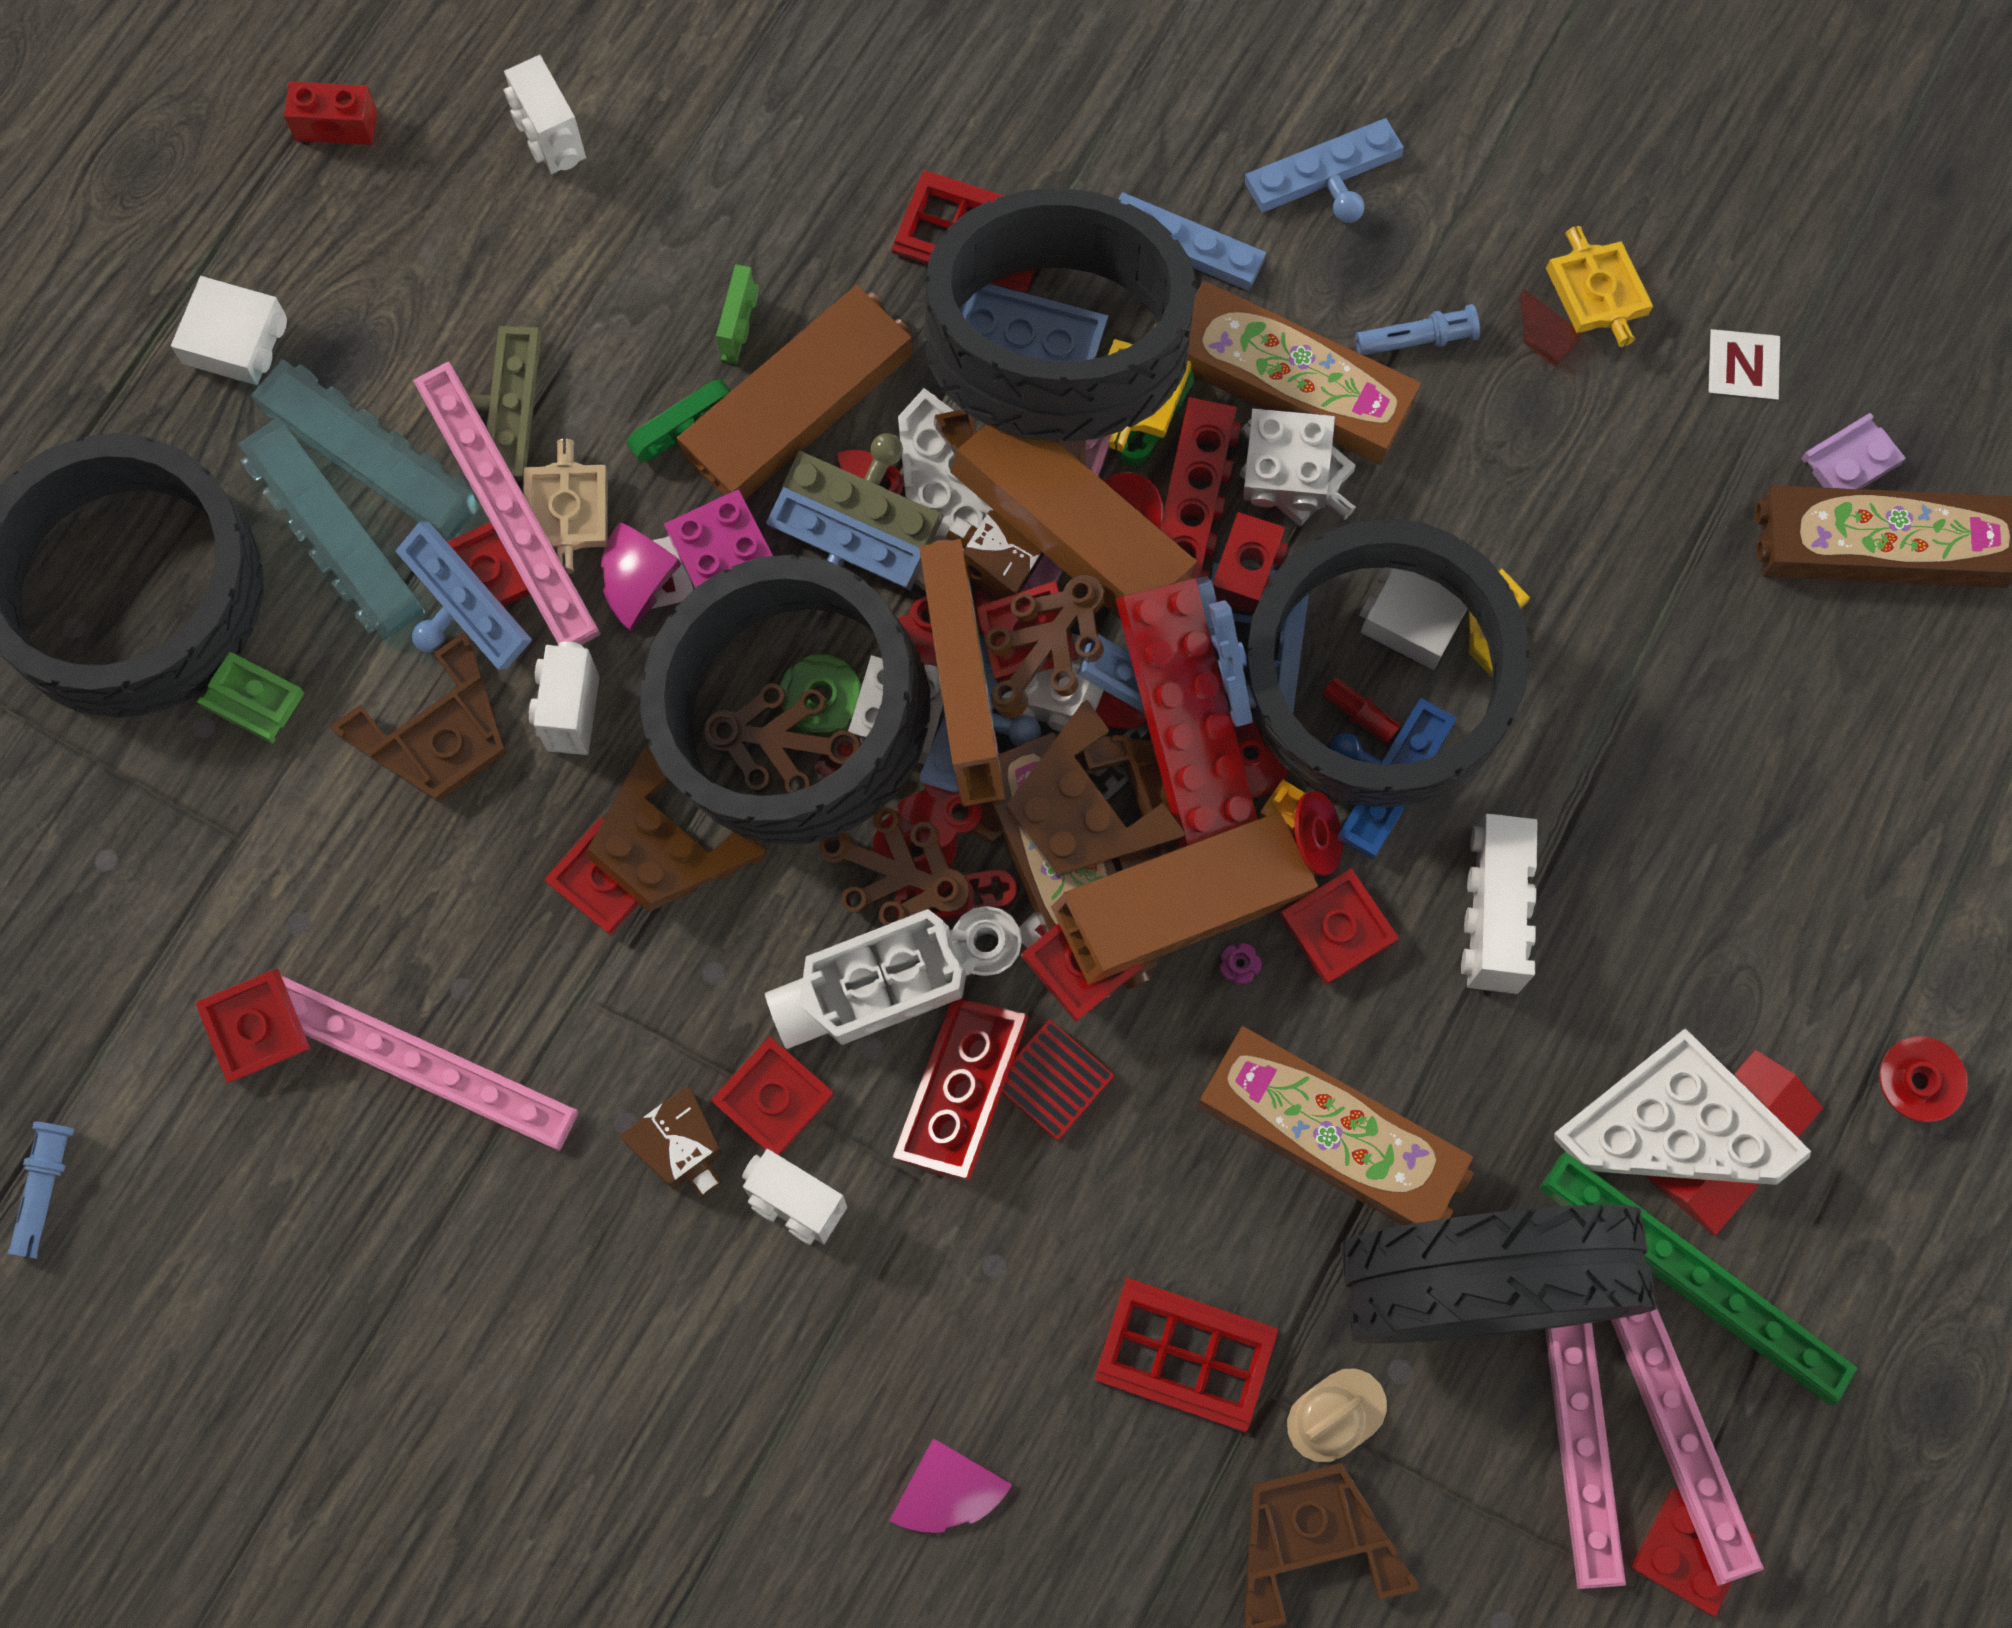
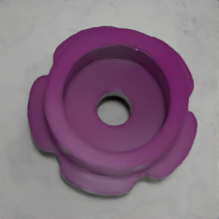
M1246 943L1226 947L1220 956L1222 963L1219 968L1223 977L1239 985L1250 983L1254 978L1253 976L1259 974L1262 966L1261 958L1256 956L1255 949ZM1243 960L1244 966L1238 967L1236 961Z

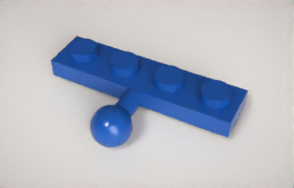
M1420 698L1383 761L1364 751L1361 741L1350 733L1337 735L1331 741L1329 749L1351 759L1379 765L1411 764L1437 755L1455 725L1457 717ZM1356 804L1338 834L1337 840L1374 860L1406 805L1394 807H1380L1377 805V807Z

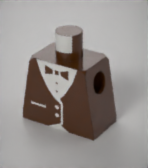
M990 510L978 528L957 517L946 536V539L950 541L961 539L970 582L994 601L1020 593L1045 555L995 510Z
M688 1085L619 1135L624 1143L672 1190L689 1181L699 1197L704 1198L722 1184V1181L709 1164L723 1153Z

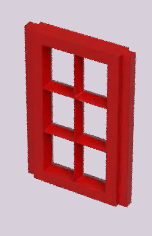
M924 170L894 240L892 254L928 265L930 254L936 245L913 238L920 219L949 228L965 214L967 207L976 208L988 201L993 203L998 197L1004 195ZM930 194L960 204L953 222L923 213ZM1037 269L1016 272L997 279L990 284L1027 294Z
M1126 1277L1094 1381L1247 1433L1278 1329ZM1134 1306L1168 1318L1161 1341L1126 1330ZM1177 1321L1212 1333L1205 1356L1170 1345ZM1221 1336L1255 1347L1249 1371L1214 1360ZM1124 1338L1158 1350L1151 1373L1116 1362ZM1167 1353L1202 1365L1195 1388L1160 1377ZM1211 1368L1246 1380L1239 1403L1204 1392Z

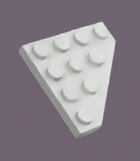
M924 388L898 416L900 441L903 445L902 463L906 498L935 510L944 516L933 539V542L938 540H948L946 539L947 533L957 517L978 528L987 513L993 509L950 473L955 454L935 429L934 417L937 414L954 410ZM921 568L915 584L926 591L923 568Z
M1686 1029L1682 1030L1554 1133V1140L1569 1155L1595 1172L1777 1185L1808 1160L1811 1151Z

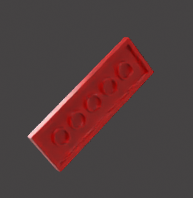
M1196 578L1115 598L1170 812L1186 833L1183 838L1178 840L1179 847L1192 845L1256 821L1257 816Z

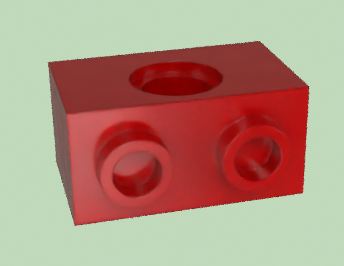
M289 81L284 118L295 141L373 145L378 110L368 86Z
M1240 512L1237 513L1212 583L1217 602L1225 600L1230 607L1254 615L1265 587L1271 583L1269 576L1273 565L1281 567L1288 548L1287 543L1281 542L1285 527ZM1244 560H1254L1261 568L1254 571L1247 570L1242 566L1241 562Z

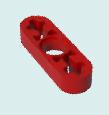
M991 870L964 875L970 886V894L966 904L953 912L939 910V912L932 913L943 921L960 919L962 915L979 907L989 906L1002 909L1003 911L1007 910L1012 906L1016 898L1015 880L1009 873L1003 870ZM999 881L1001 888L1009 889L1003 892L1002 900H995L993 894L980 895L981 904L974 905L975 899L972 884H979L978 892L991 890L992 882ZM951 882L945 883L942 886V896H944L948 889L953 888ZM906 887L897 892L894 902L902 904L908 901L909 896H917L925 892V890L917 887ZM895 907L896 916L899 918V910Z

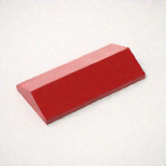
M958 999L950 1003L893 1158L941 1176L970 1180L1029 1018L1026 1014L965 999Z
M1756 1050L1752 1052L1734 1073V1076L1797 1138L1823 1109L1822 1105L1794 1073ZM1646 1176L1650 1182L1712 1236L1718 1234L1759 1185V1183Z

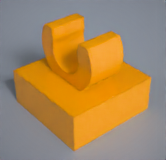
M1282 779L1260 811L1259 817L1264 818L1281 812L1286 824L1293 830L1296 807L1300 798L1305 793Z

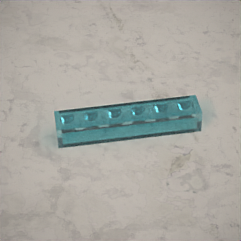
M282 359L251 394L262 413L417 523L419 521L430 522L446 542L454 539L479 509L472 494L474 490L465 479L458 475L451 478L442 472V465L431 455L424 452L420 456L410 449L412 446L409 441L394 430L389 434L379 427L380 422L363 408L358 412L347 405L349 401L341 392L332 386L327 390L317 383V377L303 365L299 364L295 368Z
M279 416L238 443L246 456L240 461L242 466L254 482L259 478L263 479L268 488L262 492L277 512L284 507L291 518L286 520L285 523L299 542L307 538L314 547L308 553L319 569L324 572L329 568L337 579L332 581L331 584L343 601L346 603L351 599L354 600L360 608L354 615L368 634L376 630L381 638L386 641L425 614L417 598Z

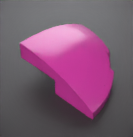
M619 522L610 535L602 556L601 568L604 570L605 582L603 592L616 618L624 627L632 632L656 604L655 595L681 566V563L676 556L656 542Z
M933 1439L901 1497L890 1522L910 1530L928 1533L945 1532L946 1528L965 1522L972 1524L990 1513L1005 1497L1012 1484Z

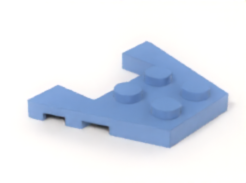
M1208 576L1197 578L1196 582L1231 719L1236 727L1252 723L1251 709L1256 708L1257 704L1252 695L1250 683H1247L1243 668L1248 667L1242 643H1238L1231 607L1225 600L1216 601L1213 584Z

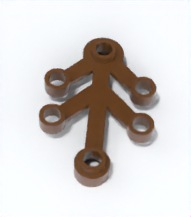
M1080 575L1070 580L1063 592L1033 598L1027 593L1019 594L1012 600L1011 610L1021 622H1031L1039 614L1061 611L1053 622L1008 632L1003 627H996L988 632L986 644L997 656H1005L1013 649L1036 644L1011 679L1002 681L994 687L991 693V702L1000 715L1006 718H1015L1026 710L1028 696L1025 689L1051 654H1053L1055 669L1050 676L1052 688L1058 695L1064 697L1076 692L1079 681L1073 673L1068 631L1077 619L1081 636L1075 643L1077 653L1085 662H1095L1102 657L1104 646L1098 638L1095 613L1103 605L1105 592L1098 579L1090 575ZM1088 590L1085 597L1081 599L1076 598L1080 592ZM1024 604H1031L1028 611L1024 613L1019 612ZM1006 637L1005 642L1001 646H994L998 638ZM1096 643L1095 648L1091 652H1084L1087 644ZM1070 677V682L1066 686H1058L1062 678ZM1013 691L1012 696L1008 700H1001L1005 693Z
M769 683L761 689L760 695L738 711L719 710L710 715L704 725L705 740L717 751H729L744 773L746 785L756 792L766 791L771 786L772 775L769 770L756 764L744 743L756 744L762 747L785 780V788L788 793L794 792L792 784L797 778H804V788L812 786L810 777L803 772H799L784 749L828 755L831 760L842 766L862 745L860 739L849 731H838L830 738L787 732L809 715L819 716L825 712L827 699L818 690L810 689L805 691L799 702L763 728L747 726L767 709L779 710L786 704L787 694L785 690L775 683ZM772 690H778L780 693L779 700L774 704H769L767 702L768 693ZM812 696H819V706L814 710H809L807 707L808 699ZM727 724L731 725V735L728 738L722 739L719 734L721 727ZM845 743H852L853 753L848 757H842L840 754L841 746ZM762 771L765 775L764 782L759 786H754L752 783L753 775L756 772Z
M883 807L873 816V824L878 831L884 833L894 860L857 846L854 838L846 832H841L840 835L819 842L821 856L830 863L843 865L851 861L887 875V877L864 888L855 886L847 888L842 894L841 901L843 907L850 912L856 914L863 913L870 904L911 885L925 890V892L902 904L894 901L883 904L879 911V918L885 926L891 924L888 920V912L892 908L897 907L899 910V918L896 920L898 921L933 907L944 912H953L963 907L969 898V882L959 871L949 869L938 842V829L928 822H919L913 826L910 834L912 842L923 848L932 872L931 875L917 869L901 829V816L897 811L889 807ZM886 814H892V825L888 828H883L882 818ZM925 828H929L931 831L930 839L927 842L921 843L919 839L920 832ZM833 839H839V850L831 853L829 851L830 842ZM951 882L953 892L949 897L944 898L941 894V888L945 883ZM855 893H860L862 901L859 906L853 908L850 903L851 897Z

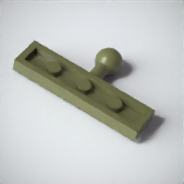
M499 326L491 395L470 394L466 389L465 391L477 411H489L487 430L516 482H524V467H527L541 332L538 327Z
M883 433L873 440L870 449L873 461L864 479L800 450L798 451L782 488L785 487L916 547L932 544L944 516L935 510L879 486L888 466L896 464L903 455V445L897 436Z

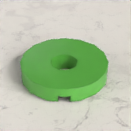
M828 654L810 655L803 658L794 667L792 665L785 672L780 687L787 694V702L782 707V710L785 712L799 702L802 694L807 690L818 686L829 688L833 695L827 702L825 712L819 716L809 715L794 727L799 732L808 735L832 736L838 731L845 730L851 724L861 691V683L858 676H856L855 672L844 660ZM808 699L807 707L809 710H814L819 706V704Z

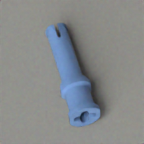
M1473 304L1466 305L1465 310L1442 314L1440 311H1434L1429 315L1428 319L1356 332V349L1359 354L1365 356L1427 343L1443 347L1446 346L1448 341L1469 338L1471 341H1474L1480 337V324L1477 310Z
M44 1122L33 1123L32 1128L36 1130L30 1157L25 1158L23 1163L25 1165L24 1170L29 1172L10 1248L7 1254L35 1259L38 1256V1247L56 1176H61V1173L65 1170L62 1159L67 1139L73 1136L74 1133L73 1128Z

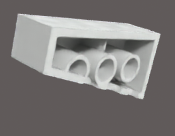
M1486 814L1479 826L1473 827L1470 849L1477 852L1476 867H1470L1468 874L1467 890L1468 892H1474L1473 908L1468 907L1465 915L1464 931L1465 933H1471L1470 949H1464L1461 973L1468 975L1467 988L1518 994L1535 975V961H1529L1528 958L1531 947L1535 944L1536 926L1527 925V918H1531L1536 904V888L1534 884H1528V877H1534L1537 868V819Z

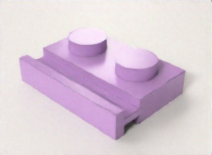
M1871 413L1808 450L1801 458L1804 463L1808 462L1814 470L1812 472L1823 488L1862 489L1901 465L1906 459L1883 428H1878L1872 421L1874 417Z

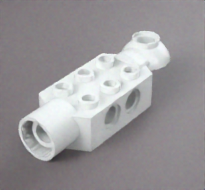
M985 906L974 908L962 915L953 930H950L949 926L942 919L927 909L806 956L803 978L765 992V997L786 1049L827 1033L838 1043L844 1045L961 999L967 975L973 973L989 976L1003 972L1013 964L1019 955L1022 943L1020 928L1013 917L1002 909ZM985 934L994 935L999 940L998 945L991 952H981L975 947L976 941L980 936Z

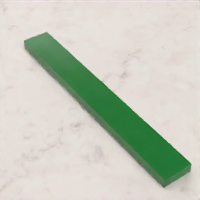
M1564 1152L1558 1158L1539 1187L1540 1191L1561 1206L1628 1205L1640 1208L1648 1253L1644 1254L1645 1264H1649L1653 1275L1828 1405L1833 1406L1839 1402L1857 1370L1856 1366L1567 1152Z

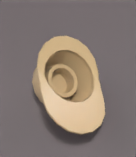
M1342 1369L1322 1380L1303 1394L1291 1407L1287 1418V1429L1293 1447L1304 1457L1316 1462H1332L1348 1454L1371 1437L1383 1424L1387 1412V1400L1381 1384L1371 1374L1359 1369Z

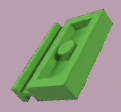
M737 264L734 267L716 334L719 353L722 354L721 362L737 365L742 344H745L747 340L749 318L752 308L756 306L759 293V285L753 281L751 267Z
M229 651L207 687L209 689L203 698L200 697L197 703L202 708L273 744L276 740L275 735L280 728L285 726L305 693L300 687Z

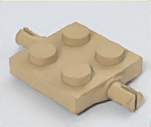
M560 439L557 441V463H552L545 467H524L523 495L553 549L557 551V556L564 569H566L567 574H572L574 572V550L607 546L608 471L606 465H582L574 462V441L566 439L565 446L564 440Z

